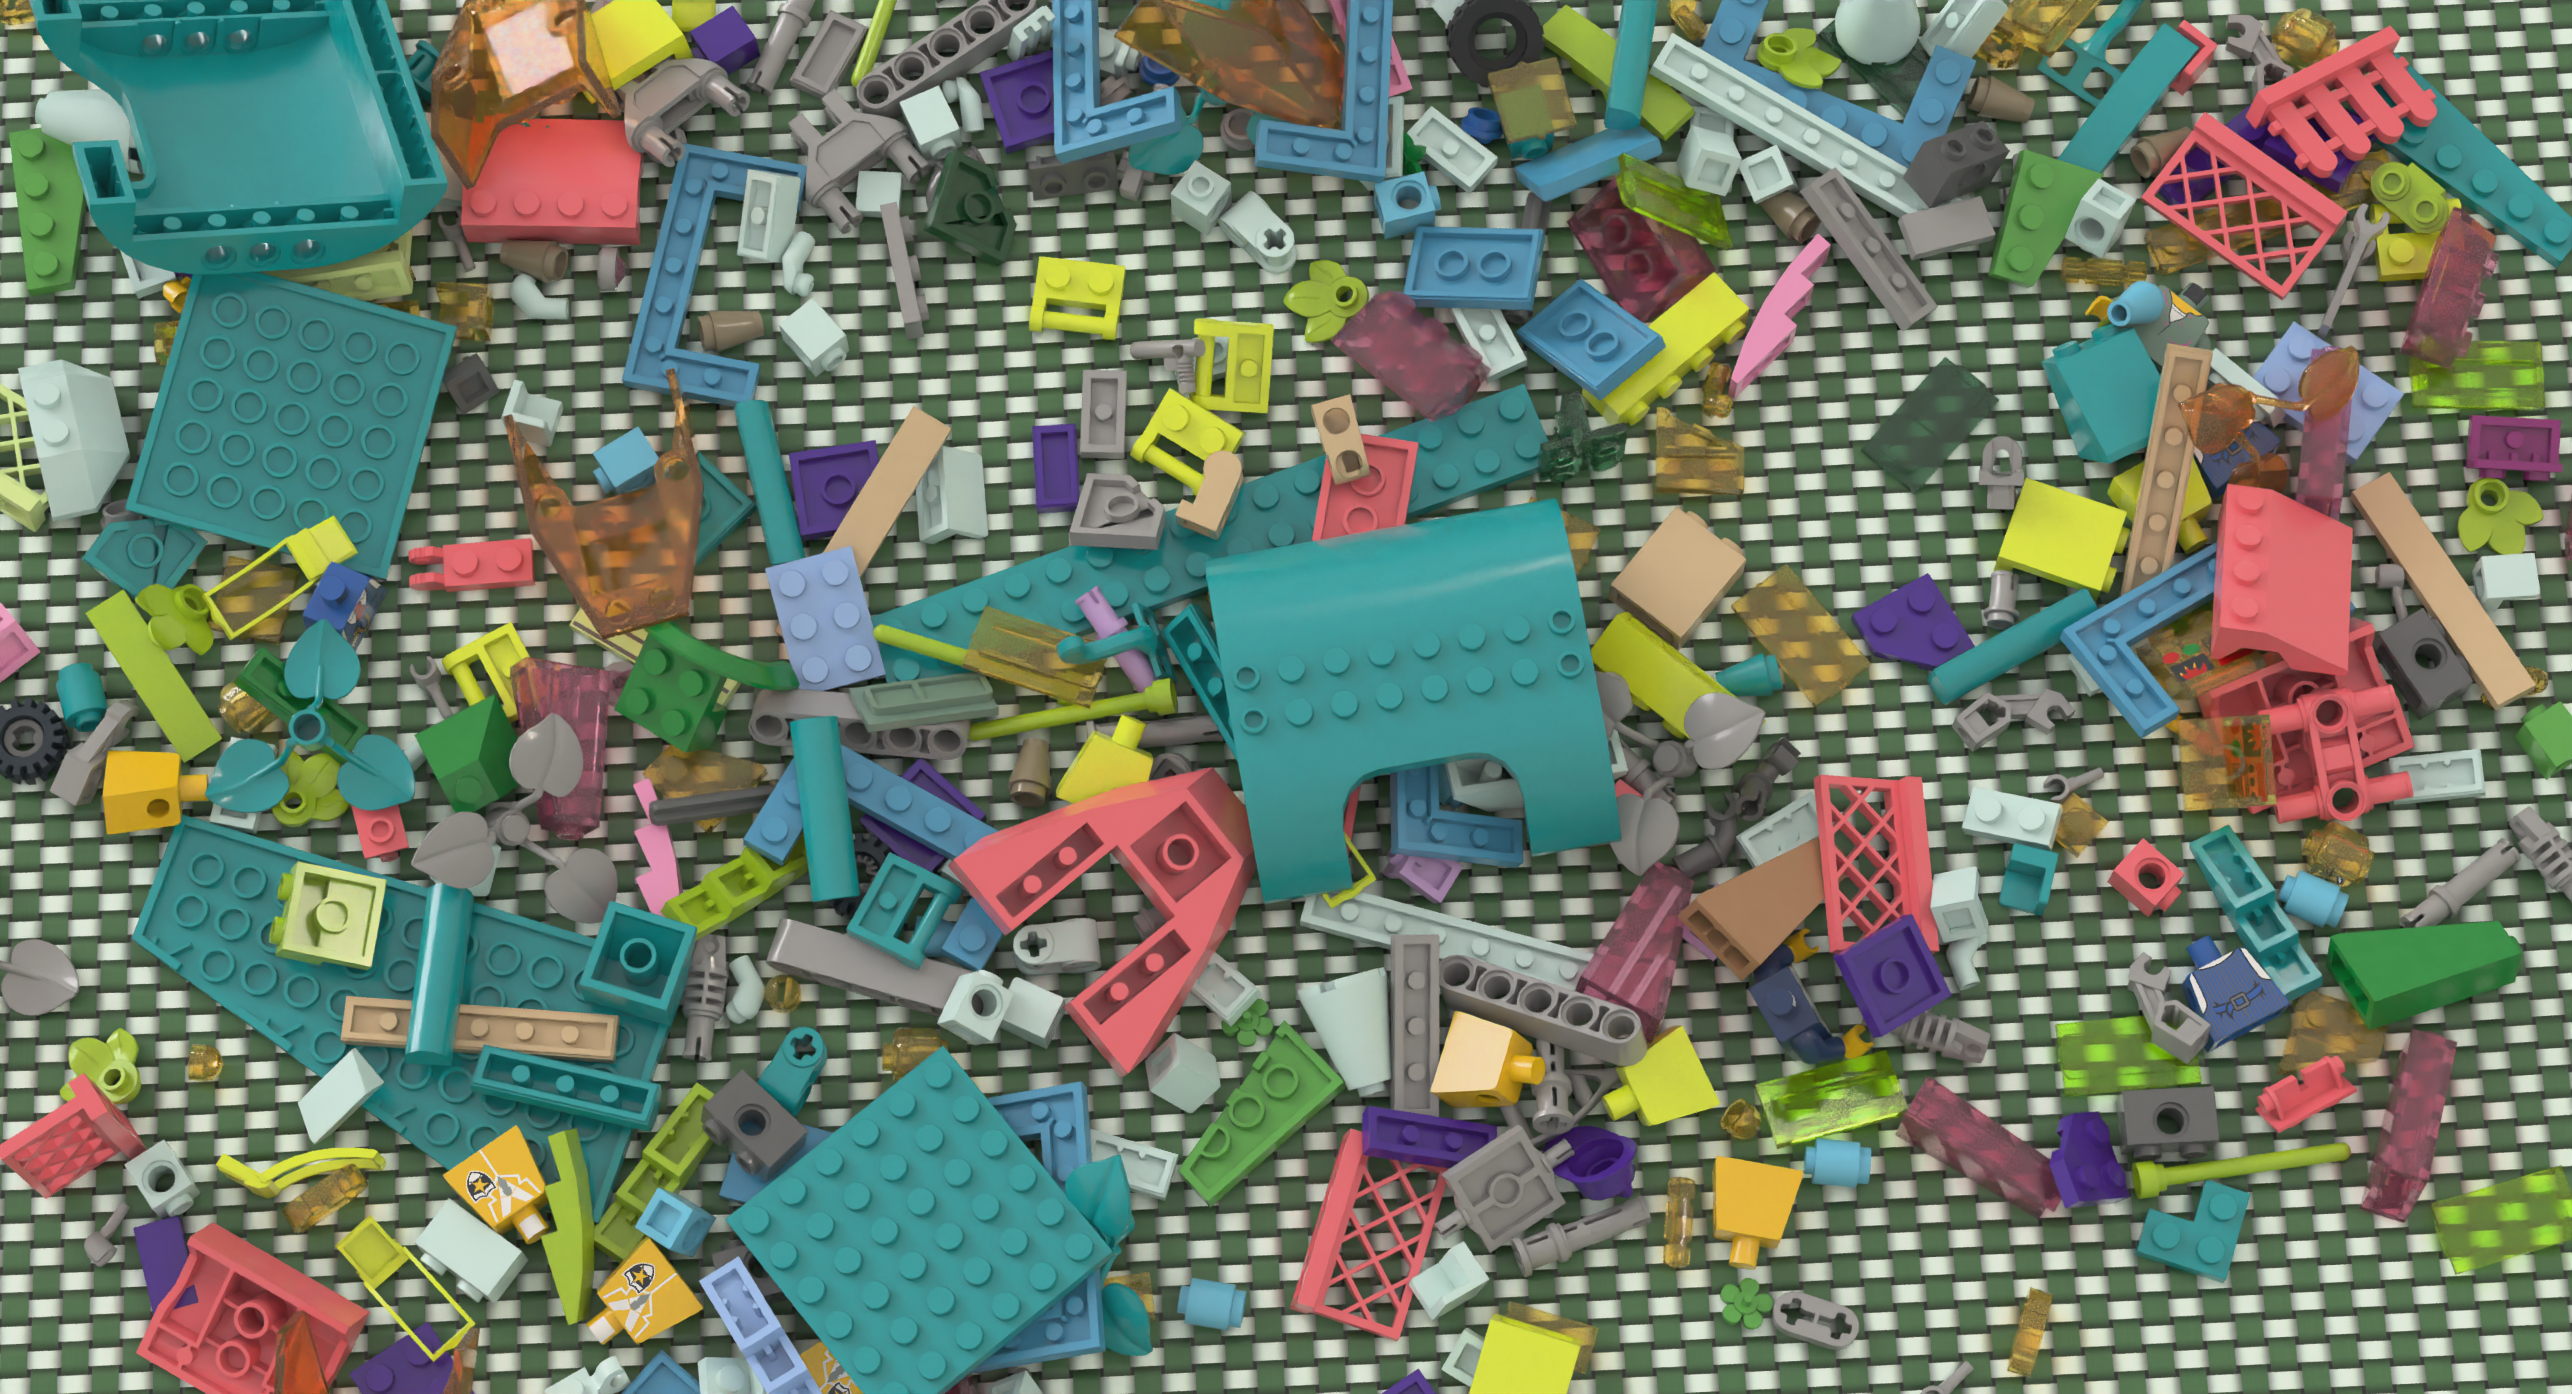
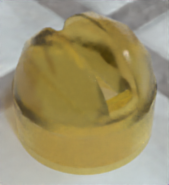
M776 975L768 981L765 987V999L769 1007L776 1012H791L801 1002L802 991L799 983L789 975ZM786 982L784 1002H777L779 983Z
M192 1044L188 1063L189 1080H213L220 1074L223 1068L220 1052L215 1047L209 1045Z
M1741 1098L1733 1102L1725 1111L1721 1120V1127L1736 1138L1749 1139L1757 1134L1756 1127H1759L1762 1121L1758 1110Z

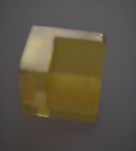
M438 282L436 284V293L441 303L439 322L456 326L458 330L455 339L491 341L495 300L489 285Z

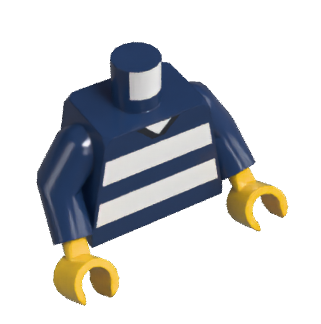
M1807 928L1802 929L1785 939L1783 944L1779 945L1752 972L1756 984L1748 989L1777 1041L1795 1062L1801 1060L1803 1063L1812 1065L1841 1059L1844 1056L1849 1060L1856 1061L1872 1048L1874 1043H1866L1860 1039L1859 1036L1866 1028L1859 1024L1855 1025L1841 1038L1832 1036L1792 965L1793 962L1800 963L1819 951V946L1812 949L1805 943L1804 935L1809 933L1810 930Z

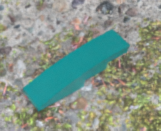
M2164 22L2087 118L2060 154L2058 160L2103 174L2140 130L2142 122L2168 93L2171 84L2196 56L2199 47Z
M2228 824L2189 843V848L2243 945L2286 996L2288 1001L2290 1002L2322 986L2323 976L2300 945L2299 932L2275 900V888Z

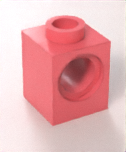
M2143 838L2113 870L2107 882L2149 918L2158 907L2165 912L2181 895L2182 891L2177 886L2184 873ZM2141 873L2153 874L2159 880L2160 887L2157 889L2144 887L2139 881L2138 875Z

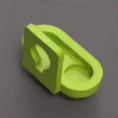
M2389 162L2376 169L2371 179V190L2374 197L2383 206L2419 234H2433L2443 228L2449 216V208L2445 200L2448 196L2443 187L2413 162L2408 167L2402 163Z

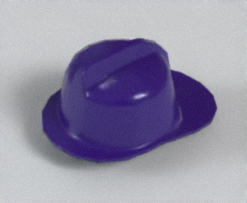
M1588 1125L1573 1127L1571 1130L1549 1141L1544 1147L1542 1153L1562 1141V1139L1567 1140L1575 1155L1554 1167L1553 1172L1554 1175L1572 1182L1586 1198L1592 1201H1601L1613 1196L1629 1198L1633 1195L1631 1183L1636 1172L1633 1158L1637 1151L1634 1140L1600 1127Z

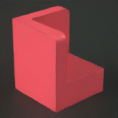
M2186 20L2181 22L2176 31L2198 46L2199 49L2196 56L2170 86L2182 96L2210 66L2218 46Z

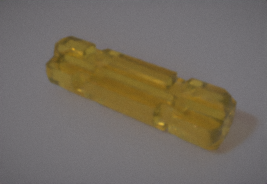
M2065 257L2061 263L2060 277L2061 281L2065 283H2079V279H2082L2085 284L2120 286V282H2126V286L2129 287L2134 282L2146 281L2147 267L2146 263L2142 261H2128V265H2125L2122 260L2087 258V262H2081L2080 257Z
M1673 1177L1668 1182L1667 1197H1672V1201L1667 1202L1664 1240L1669 1241L1668 1245L1663 1247L1662 1261L1665 1265L1673 1268L1688 1267L1690 1263L1691 1248L1686 1246L1692 1239L1694 1205H1690V1200L1695 1198L1696 1184L1694 1180L1687 1177Z

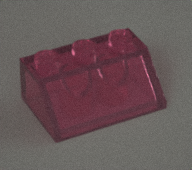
M1653 168L1622 170L1567 221L1570 229L1617 304L1642 323L1667 311L1713 272L1718 274V271Z
M2457 207L2452 209L2437 236L2399 353L2450 369L2457 356L2465 358L2473 333L2466 331L2470 317L2478 318L2486 297L2485 293L2479 292L2483 277L2491 279L2499 258V254L2492 252L2497 237L2463 209Z
M1392 290L1377 294L1334 336L1331 342L1429 421L1434 422L1456 414L1463 405L1470 402L1492 369L1482 362L1483 357L1477 350L1466 344L1460 345L1448 335L1449 329L1443 323L1431 317L1426 318L1415 309V302L1406 294L1400 291L1393 292Z

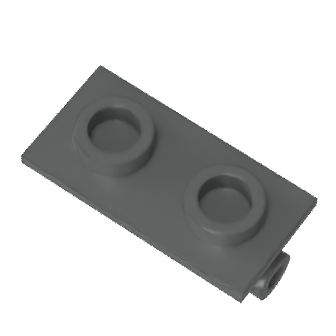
M1114 150L1061 164L1056 156H1036L1037 161L1028 162L1034 201L1119 189Z

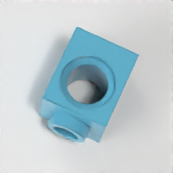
M1424 171L1374 184V204L1385 239L1415 232L1416 226L1435 227V212L1441 210V202L1436 185L1428 186ZM1405 199H1411L1416 201L1419 206L1408 210L1400 207L1398 203Z
M639 427L634 428L593 453L598 465V469L593 471L596 480L605 494L614 491L621 503L655 484L665 475L661 460Z
M658 1187L635 1228L667 1249L693 1258L715 1222L716 1217L682 1195Z

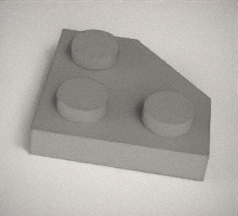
M1087 473L1069 531L1071 545L1158 550L1166 523L1165 507L1155 498L1150 500L1141 491L1140 484L1131 475Z

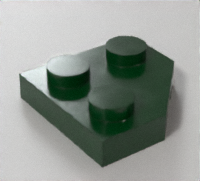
M957 150L948 153L923 230L986 262L999 266L1006 261L1017 224L1010 208L1005 210L995 188L999 183L992 168Z

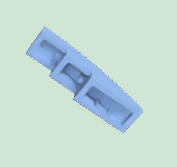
M739 1256L699 1280L767 1394H822Z

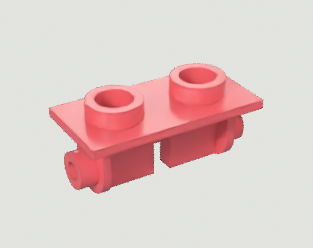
M351 805L365 860L380 856L381 862H391L398 859L397 851L409 848L399 805L378 811L361 810Z
M2337 1055L2332 1058L2324 1056L2321 1060L2300 1070L2303 1084L2298 1085L2297 1079L2291 1075L2270 1087L2263 1088V1094L2257 1097L2259 1107L2255 1108V1110L2274 1130L2280 1133L2298 1125L2301 1121L2325 1108L2336 1105L2344 1098L2356 1093L2357 1089L2341 1075L2346 1071L2342 1060Z

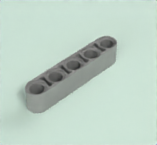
M980 0L864 76L857 86L860 112L892 119L898 118L902 115L899 102L936 86L942 89V83L945 80H956V77L962 76L1009 45L1012 29L1038 9L1037 0ZM1015 3H1024L1028 5L1024 10L1021 11H1013L1009 9V7ZM980 26H989L993 28L989 33L986 34H978L974 32V30ZM945 49H954L958 51L952 57H942L938 55L942 50ZM910 72H919L923 74L919 79L914 81H909L903 78L907 73ZM875 95L887 97L884 102L879 104L868 102Z
M764 689L756 697L748 728L752 737L762 744L793 747L790 722L814 717L837 716L841 744L856 753L954 760L960 757L966 750L972 719L908 727L909 729L899 728L868 733L865 725L856 723L863 722L856 712L849 693L803 689L787 691Z
M780 919L766 960L768 966L778 971L940 1017L959 976L973 972L925 958L919 970L912 969L896 958L851 936L790 919ZM974 994L972 1007L980 1015L983 1002L977 994Z
M1456 954L1448 956L1439 964V988L1445 1004L1454 1012L1460 1011L1510 1028L1518 1033L1620 1066L1635 1065L1646 1055L1648 1047L1640 1017L1629 1008L1465 955ZM1466 981V982H1465L1464 984H1462V985L1453 986V985H1455V984L1458 983V982ZM1506 994V996L1501 999H1494L1499 995ZM1540 1008H1548L1543 1012L1535 1013ZM1589 1021V1022H1588L1587 1024H1585V1025L1575 1026V1025L1578 1024L1579 1022ZM1625 1034H1630V1035H1631V1036H1629V1037L1626 1038V1039H1622V1040L1617 1039V1038L1620 1037L1621 1035H1625Z

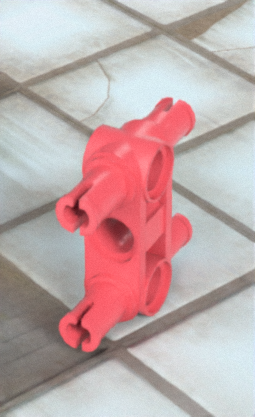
M2391 684L2353 692L2351 688H2346L2345 686L2334 689L2319 687L2312 690L2309 694L2300 695V698H2296V703L2256 711L2257 717L2261 718L2262 737L2300 729L2306 736L2315 785L2312 786L2310 791L2274 797L2272 799L2275 817L2279 824L2316 816L2319 820L2324 821L2334 819L2351 821L2358 818L2361 814L2369 813L2370 810L2374 809L2375 804L2413 797L2412 783L2407 771L2368 779L2367 775L2364 774L2355 723L2358 722L2359 717L2397 710L2396 695ZM2327 700L2336 701L2337 711L2335 715L2326 721L2318 720L2316 717L2318 706ZM2341 788H2351L2353 790L2351 802L2344 807L2333 806L2332 798L2335 792Z

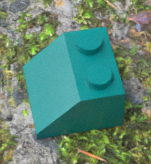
M610 901L579 983L584 999L671 1026L686 987L697 927Z

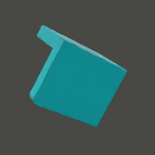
M2014 843L2008 856L1998 904L2002 907L2042 916L2048 904L2059 853Z

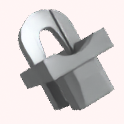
M1995 437L1986 444L1983 451V463L1979 469V485H1988L1987 509H2014L2015 486H2024L2022 451L2019 444L2010 437ZM2002 449L2006 450L2009 454L2011 470L2007 472L1993 470L1996 453Z

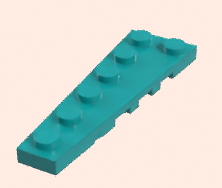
M2396 52L2394 53V56H2395L2397 59L2401 57V56H2400L2399 54H2397ZM2409 64L2406 71L2423 91L2431 89L2437 96L2433 102L2437 108V114L2432 123L2427 127H2418L2411 123L2407 117L2400 119L2403 122L2404 131L2396 143L2386 144L2378 138L2375 140V143L2407 165L2413 162L2443 187L2447 193L2458 198L2460 202L2555 268H2558L2572 250V217ZM2380 84L2374 86L2390 108L2397 106ZM2351 107L2350 111L2356 113V111Z

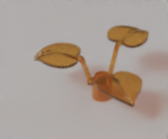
M2350 345L2345 349L2326 352L2314 359L2303 371L2300 378L2298 393L2303 400L2299 402L2256 395L2252 391H2248L2236 384L2218 383L2209 390L2179 403L2178 407L2186 421L2193 445L2203 453L2212 454L2225 449L2237 438L2250 454L2251 461L2237 465L2232 471L2228 484L2271 489L2281 494L2285 488L2288 476L2286 462L2275 453H2268L2260 458L2259 451L2241 431V429L2250 426L2255 418L2256 411L2253 404L2257 403L2295 411H2304L2308 408L2310 416L2316 421L2329 419L2347 405L2355 391L2359 377L2358 353Z

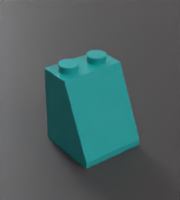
M2113 323L2093 330L2091 332L2093 338L2081 344L2074 340L2052 350L2054 356L2041 362L2079 458L2108 464L2148 446L2161 378L2135 329L2122 326L2117 327Z

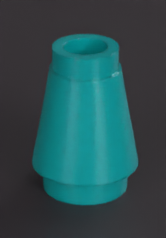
M1762 652L1726 668L1724 671L1715 673L1717 682L1736 697L1772 696L1773 691L1783 689L1775 654L1764 656Z

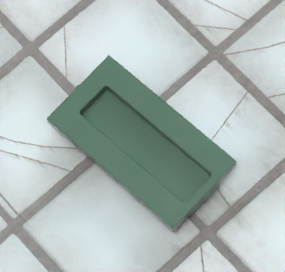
M981 672L960 673L849 689V697L868 733L998 715L999 709L993 699V689L986 676Z

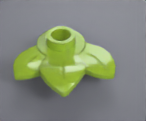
M1791 28L1783 33L1769 34L1758 45L1756 52L1758 61L1768 70L1780 72L1788 82L1808 89L1821 88L1823 85L1822 78L1831 76L1840 68L1842 63L1841 59L1814 47L1816 31L1805 28Z
M1330 260L1311 262L1309 267L1311 280L1302 281L1294 285L1287 292L1283 300L1284 304L1292 312L1308 318L1305 329V341L1307 343H1322L1339 336L1343 332L1348 319L1359 317L1366 310L1369 302V292L1365 284L1356 277L1347 276L1340 264ZM1345 292H1353L1350 300L1340 302V297Z
M2484 477L2476 480L2470 486L2466 495L2468 508L2459 517L2457 529L2462 546L2470 553L2480 549L2487 543L2489 548L2499 555L2522 554L2525 546L2524 526L2542 521L2544 515L2540 505L2530 494L2509 490L2506 484L2497 478ZM2490 495L2495 500V505H2485L2481 501V496Z
M153 584L138 593L135 602L152 616L148 623V634L157 647L164 650H173L186 643L189 648L201 656L211 648L214 634L206 621L210 608L202 598V595L206 593L203 589L193 584H186L172 590L161 584Z
M293 750L287 763L280 767L287 775L290 787L284 799L278 805L271 808L275 819L284 826L300 827L311 819L329 822L341 817L351 806L343 798L340 790L336 789L337 774L342 764L326 753L309 757L304 762L299 754ZM293 798L302 801L301 805L295 809H290L285 805L289 799Z
M118 1028L112 1033L106 1043L89 1037L73 1042L68 1052V1060L71 1069L76 1075L61 1088L60 1095L68 1102L76 1097L68 1083L85 1073L114 1104H125L132 1101L141 1089L140 1072L135 1066L139 1051L136 1039L126 1030ZM121 1076L119 1082L113 1085L114 1081Z

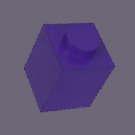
M734 6L729 7L690 31L694 47L691 49L694 58L705 59L718 64L726 70L727 75L760 56L756 37Z

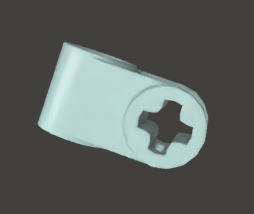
M1249 191L1218 218L1221 229L1230 240L1240 248H1243L1267 272L1282 274L1289 271L1296 263L1297 253L1294 246L1293 231L1255 192Z
M1075 918L1057 923L1025 926L1017 932L1014 938L1015 965L1021 973L1027 976L1037 977L1059 973H1086L1094 971L1102 965L1097 922L1091 918ZM1029 945H1037L1039 956L1030 957Z

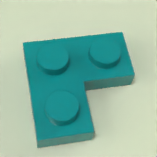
M2205 1180L2192 1222L2149 1208L2146 1212L2134 1255L2224 1283L2228 1275L2250 1193Z

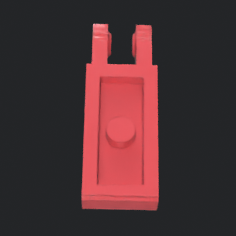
M531 538L443 545V548L427 546L414 548L408 552L409 562L414 565L444 564V574L428 572L411 575L409 577V586L415 591L446 589L447 592L535 585L534 549Z

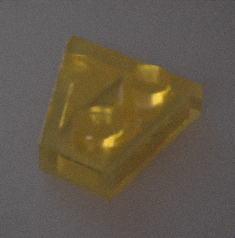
M1657 407L1655 493L1743 495L1744 447L1726 438H1717L1710 430L1696 423L1691 426L1671 416L1670 410L1664 407Z
M670 744L642 774L645 779L650 778L652 785L667 799L756 787L768 772L759 763L706 749L685 753ZM726 817L693 822L709 835Z
M2310 991L2298 997L2277 1073L2282 1075L2292 1074L2294 1071L2302 1070L2321 1060L2324 1056L2332 1058L2337 1055L2344 1064L2352 1063L2358 1065L2376 1062L2380 1058L2389 1024L2369 1030L2350 1002Z

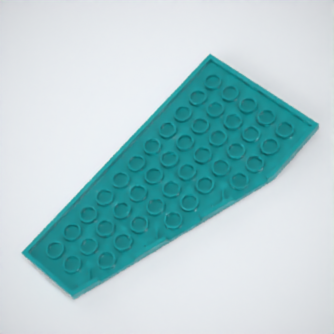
M182 814L181 823L174 827L132 935V940L321 1078L330 1072L352 1049L356 1048L384 1081V1084L360 1107L448 1171L517 1125L531 1148L546 1184L550 1185L561 1181L547 1136L577 1128L588 1172L594 1225L600 1223L602 1216L606 1213L635 1131L634 1128L472 1092L470 1083L480 1054L454 1052L452 1066L408 1064L404 1059L405 1048L349 1045L341 1042L346 996L412 1001L428 888ZM299 861L387 880L373 962L369 970L324 961L318 965L275 956L277 944L269 943V935L274 917H282L285 901L277 899L278 886L283 872L290 874L291 868ZM474 902L460 1004L618 1015L620 1024L615 1064L551 1060L652 1082L671 1026L584 999L579 983L596 939ZM547 1204L541 1209L551 1211L550 1204Z

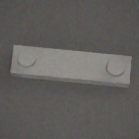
M1836 167L1815 179L1800 191L1902 332L1938 307Z
M1391 934L1390 1041L1392 1079H1390V1109L1439 1117V1098L1430 1091L1439 1064V935Z

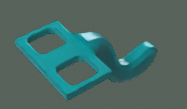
M2123 0L2112 16L2089 40L2082 43H2077L2062 32H2059L2037 69L2097 107L2102 99L2087 92L2083 84L2094 67H2100L2113 76L2114 82L2111 87L2123 74L2122 71L2106 61V49L2111 41L2129 24L2145 0ZM2060 43L2066 45L2078 55L2077 61L2066 76L2061 75L2048 65V59Z
M1138 602L1131 606L1139 628L1089 643H1084L1081 636H1069L1058 643L1056 647L1060 660L1069 664L1091 663L1137 649L1149 655L1156 678H1172L1174 684L1178 683L1155 613ZM1144 615L1146 616L1149 625H1147ZM1158 655H1159V657H1160L1161 660H1162V663H1163L1165 672L1163 671V669H1162V667H1161V664H1160Z

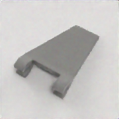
M2363 203L2359 206L2353 219L2356 236L2351 244L2355 232L2348 231L2340 245L2344 265L2343 272L2316 335L2323 341L2333 323L2355 269L2369 261L2376 249V241L2373 239L2385 231L2390 221L2389 213L2384 212L2379 223L2371 224L2365 219L2368 205Z

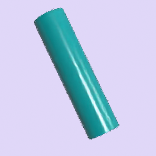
M1623 0L1604 117L1605 128L1631 130L1640 124L1659 0Z
M749 400L736 403L734 410L737 428L770 566L806 558L769 403L764 400Z
M2082 588L1940 665L1928 675L1926 680L1937 698L1947 705L2061 643L2060 636L2063 629L2093 613L2098 608L2088 589L2084 590Z
M1190 603L1161 630V633L1238 762L1216 632L1199 605Z
M823 716L790 722L812 901L820 902L859 897L860 889L838 717Z
M435 884L427 890L404 1056L405 1062L408 1064L452 1066L474 904L473 894L467 888L462 889L445 884Z
M485 1044L483 1045L470 1083L472 1092L651 1132L655 1125L662 1094L661 1084Z

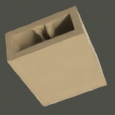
M1676 506L1611 583L1608 599L1625 612H1630L1679 651L1744 572L1746 558L1743 557V551L1733 541L1728 538L1719 539L1707 530L1708 525L1700 516L1691 511L1685 513Z

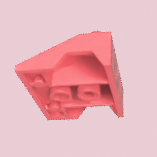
M472 118L463 180L461 226L467 242L504 243L509 239L513 241H557L558 244L641 245L639 212L641 178L644 172V153H638L629 147L624 120L484 118L482 125H474V118ZM520 119L527 122L531 127H525L521 124L502 125L509 120Z
M2227 484L2218 515L2211 659H2222L2240 648L2278 652L2290 668L2294 670L2347 676L2353 528L2274 490Z
M2355 617L2350 618L2347 676L2294 670L2290 668L2278 652L2270 651L2192 684L2206 725L2211 735L2224 751L2222 757L2235 784V763H2249L2252 802H2245L2251 814L2272 807V799L2274 797L2310 791L2315 784L2306 736L2301 729L2262 737L2263 756L2246 757L2244 718H2257L2256 711L2294 704L2296 703V698H2300V695L2309 694L2312 690L2319 687L2334 689L2345 686L2346 688H2351L2353 692L2387 685L2388 683L2383 678L2372 646L2375 635L2372 623ZM2397 696V710L2359 717L2358 722L2355 723L2363 768L2415 747ZM2327 700L2322 702L2316 710L2317 719L2320 721L2331 719L2337 711L2336 701ZM2235 716L2240 719L2242 725L2239 734H2235L2231 726L2232 719ZM2237 739L2243 744V754L2241 757H2237L2233 751V744ZM2265 762L2268 801H2261L2258 763ZM2245 764V765H2236L2238 790H2239V780H2238V767H2237V766H2239V777H2240V766H2241V775H2242V766H2243V774H2244V766H2245V772H2246V766H2247V770H2248V764ZM2252 764H2254L2256 767V771L2254 773L2251 771ZM2246 774L2244 775L2245 796L2244 790L2243 794L2241 792V796L2243 800H2251L2250 798H2248ZM2253 777L2257 780L2256 786L2252 785ZM2254 791H2256L2258 794L2257 800H2254L2253 798Z
M214 1222L191 1235L187 1242L190 1254L176 1284L158 1305L136 1354L206 1394H326L350 1355L370 1312ZM195 1285L198 1303L174 1309L184 1291L188 1287Z

